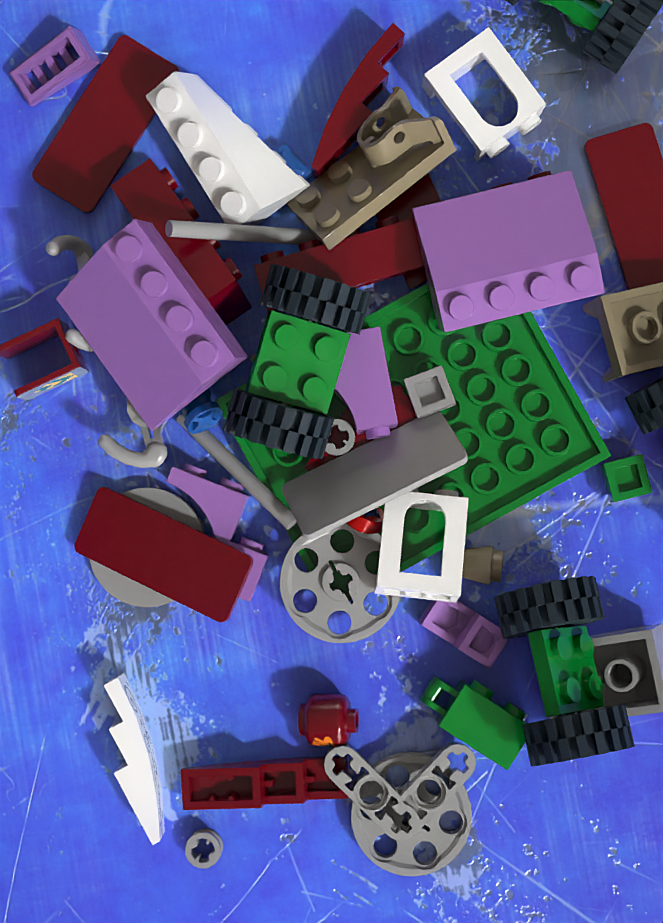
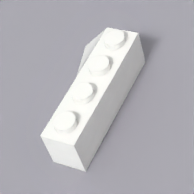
M174 71L146 95V98L225 224L257 226L310 186L301 175L295 174L285 164L286 161L276 151H272L257 137L258 133L248 124L243 123L232 112V108L197 74Z

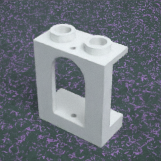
M489 27L426 72L423 77L422 88L430 99L435 95L476 149L474 158L477 161L485 155H488L490 159L494 158L509 146L510 143L507 139L518 131L522 136L527 134L542 121L539 116L546 103ZM485 59L517 102L516 117L505 126L495 127L485 122L455 83L457 79Z
M415 488L383 504L384 512L374 594L457 602L461 596L469 498L458 497L459 493L452 490H436L434 494L420 493L418 488ZM408 508L442 511L444 514L445 530L441 576L399 572L404 517Z

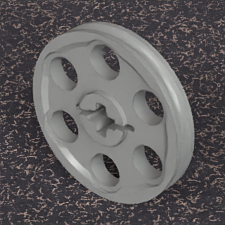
M344 523L314 539H306L302 534L293 543L282 564L280 591L287 612L302 630L323 641L350 643L371 636L389 621L397 608L400 596L384 595L387 599V606L380 614L367 612L363 605L366 595L375 592L377 574L367 570L365 559L370 552L380 551V534H365ZM340 529L348 530L354 537L353 547L344 553L334 550L330 542L332 534ZM309 548L317 553L318 565L314 570L305 572L296 566L295 556L299 550ZM329 560H332L336 570H339L342 575L350 574L352 576V580L348 582V592L353 599L352 603L349 601L346 593L342 592L340 588L332 589L330 587V583L334 581V571L329 564ZM302 589L313 591L317 598L315 608L308 612L298 610L293 602L296 592ZM339 610L345 611L351 618V627L344 633L333 632L328 626V617L331 613Z
M402 752L381 759L373 767L385 779L387 771L392 766L400 765L406 768L409 772L407 782L402 786H393L400 792L433 756L419 752ZM436 766L432 771L442 773L447 777L452 768L449 766L442 772L439 766ZM448 778L449 786L453 781ZM371 780L361 786L359 794L362 800L368 796H375L380 799L383 794V788L378 782ZM424 780L418 786L417 795L422 801L432 802L437 799L440 793L436 794L428 791L425 786L426 780ZM463 784L425 824L429 828L423 826L409 840H396L397 846L395 850L387 855L380 854L374 848L375 839L379 835L386 833L369 816L364 815L353 801L351 805V822L358 845L373 863L393 874L422 876L445 867L460 853L470 833L472 810L469 796ZM391 796L378 816L380 817L385 809L394 821L391 828L395 830L401 826L407 829L410 824L408 821H403L404 814H398L391 807L390 803L394 801L393 799H396ZM451 810L458 812L462 817V822L458 829L446 831L440 827L439 819L444 812ZM423 841L431 842L436 848L435 856L427 862L419 861L413 855L414 847Z

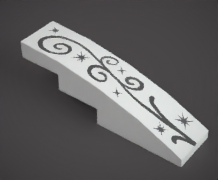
M122 673L104 685L121 717V720L115 722L109 728V731L126 761L117 768L114 775L150 842L154 845L160 842L165 832L162 787L154 747L142 710L125 673Z

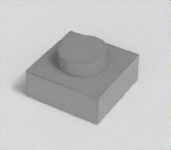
M442 365L403 379L417 419L456 405Z

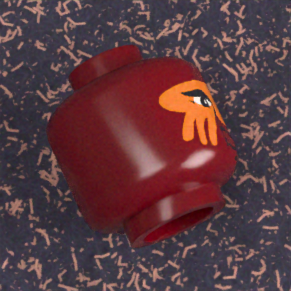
M312 694L306 703L300 705L298 714L299 733L301 736H305L308 743L313 746L333 747L346 745L351 733L358 732L359 711L357 708H351L350 700L346 695Z

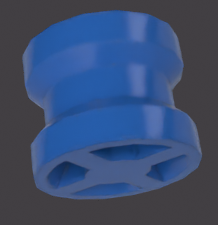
M209 388L177 412V414L184 416V425L189 433L197 434L208 430L223 415L219 404L210 399L211 392Z

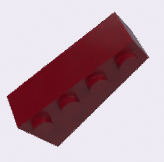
M149 158L110 185L133 219L150 222L154 225L225 325H228L252 308L237 282L243 277L230 257L222 260L216 252L221 247L218 240L168 237L166 235L165 225L168 220L194 221L200 217L187 197L179 200L173 192L179 186L166 167L159 171Z

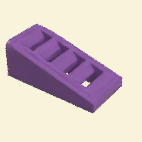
M68 26L11 70L9 74L29 105L34 107L91 71L101 61L79 29ZM71 46L75 48L78 55L80 56V58H78L77 60H75L74 56L68 49ZM58 54L61 55L68 66L64 70L55 58ZM44 63L48 65L55 76L51 80L41 67ZM31 71L34 72L42 85L38 90L27 75Z

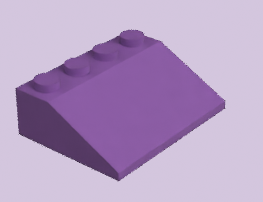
M571 170L411 208L437 327L443 332L605 293L598 253Z
M138 219L131 221L100 247L56 297L59 304L151 431L167 421L248 358L246 352L150 222Z

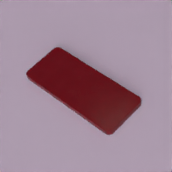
M127 35L120 36L33 170L32 177L35 182L86 214L92 213L156 115L146 95L174 71L179 72L178 67Z
M642 123L589 139L584 145V152L627 290L663 282V158L652 125Z
M101 487L97 490L74 545L77 553L217 622H225L230 619L253 566V558L250 554L109 487Z

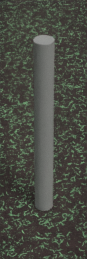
M168 220L165 225V233L168 237L295 245L316 239L308 229Z
M179 415L176 421L188 432L184 425V416ZM209 430L197 434L189 433L287 530L295 525L297 521L292 511Z

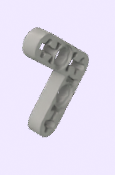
M451 742L443 746L417 775L398 792L359 752L348 744L331 747L324 758L325 772L329 778L389 837L397 841H405L412 838L466 782L476 766L475 755L468 746L460 742ZM451 752L456 755L462 752L466 753L463 758L466 764L465 768L460 770L455 767L447 774V777L453 781L449 786L445 784L440 775L432 771L436 766H439L441 771L444 772L450 765L447 756ZM347 753L351 755L352 758L349 764L357 774L360 772L361 767L367 770V772L356 779L352 788L346 784L352 781V777L345 770L341 769L337 773L333 771L335 766L334 755L338 754L341 757H344ZM424 780H434L440 786V794L432 802L422 801L417 795L418 786ZM367 781H376L383 788L382 797L377 802L367 803L360 797V788ZM391 796L397 799L390 803V805L398 814L402 815L406 811L410 813L407 817L410 826L407 829L401 826L395 830L391 828L394 821L385 809L380 817L375 813L386 806Z

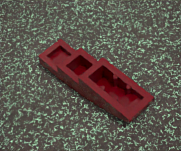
M394 23L390 25L368 51L344 87L325 125L312 163V176L315 179L327 171L357 140L359 128L372 114L367 106L387 86L389 73L383 67L403 47L405 35Z
M347 755L344 757L333 756L335 761L333 771L337 773L343 769L348 773ZM325 756L222 763L187 767L180 770L183 810L262 808L265 804H303L307 800L347 799L348 796L326 774L324 767Z

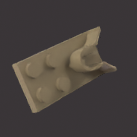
M398 86L392 88L393 93L383 106L375 110L359 128L357 134L359 145L341 160L332 164L327 171L311 182L309 187L286 203L292 214L328 250H331L456 151L443 121L436 116L424 118L412 108L405 92ZM381 117H385L384 124L381 127H377V121Z
M663 282L600 296L582 306L584 313L599 320L611 365L602 376L603 383L623 376L663 367Z

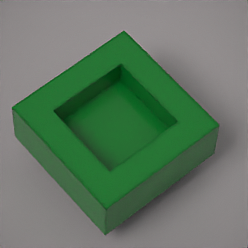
M643 454L601 464L610 503L652 493Z

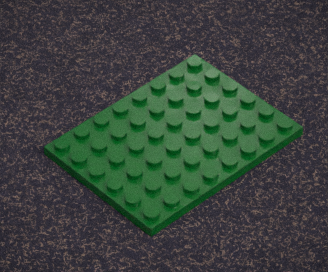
M427 283L364 318L361 330L380 327L390 383L394 387L401 386L403 393L407 396L409 395L403 379L442 365L456 405L440 412L466 450L468 460L464 465L417 488L418 492L434 494L436 490H452L459 493L458 497L469 498L465 537L611 456L531 311L443 332L437 327ZM245 383V384L239 386V387L236 388V389H237V390L240 389V390L246 391L245 389H246L247 383ZM234 390L215 400L221 407L225 420ZM333 393L326 415L339 419L346 406ZM234 436L256 477L290 509L282 493V486L309 472L304 467L311 458L299 456L295 453H287ZM384 505L379 506L384 511ZM408 508L404 517L400 559L401 572L443 549L445 518L442 511ZM297 522L290 529H286L293 543L303 534ZM337 530L331 536V546L337 552H347L354 545V537L348 530ZM303 548L298 551L308 571L314 570L318 565L317 553L309 548ZM380 551L370 552L365 559L367 570L373 574L378 572ZM329 560V564L334 571V581L330 583V587L332 589L340 588L342 592L346 593L349 601L352 600L348 592V582L352 580V576L350 574L342 575L339 570H336L332 560Z

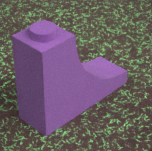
M380 327L363 329L360 335L347 332L351 336L334 393L341 399L349 411L357 435L366 433L367 440L390 436V429L397 427L398 420Z

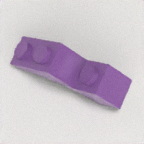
M184 463L182 469L172 467L166 482L187 493L201 507L211 524L215 538L252 556L253 566L239 598L250 602L269 557V554L262 552L264 545L246 537H241L239 543L233 541L250 496L242 493L244 487L241 484L223 477L220 484L205 479L206 470L188 463Z

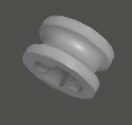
M334 419L332 427L338 426L340 432L347 431L349 440H343V443L346 445L340 449H336L333 443H328L325 451L328 454L340 456L352 449L355 442V432L348 422Z
M200 829L194 832L185 846V855L188 861L200 869L213 866L219 860L223 851V841L220 835L211 829ZM200 839H207V845L210 842L213 843L214 849L209 853V858H202V852L197 855L194 850L200 843Z

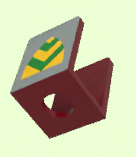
M59 318L0 344V356L10 359L60 336L72 362L70 365L14 390L17 398L28 401L90 372L80 349L65 339V333L70 328L68 324Z

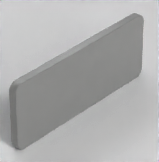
M439 411L423 418L415 419L390 431V436L374 439L285 483L281 489L304 537L306 539H314L464 465L468 460L466 450L442 413Z

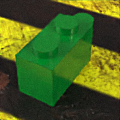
M434 675L419 697V700L439 713L436 718L438 726L508 771L525 744L522 724L528 723L525 721L528 714L509 701L503 707L492 700L494 692L476 680L471 685L461 680L455 688ZM445 690L451 696L443 707L437 703V700Z

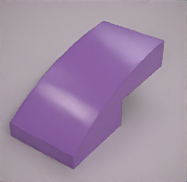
M431 600L417 621L489 669L509 640L508 638L503 639L500 627L458 600L456 603Z

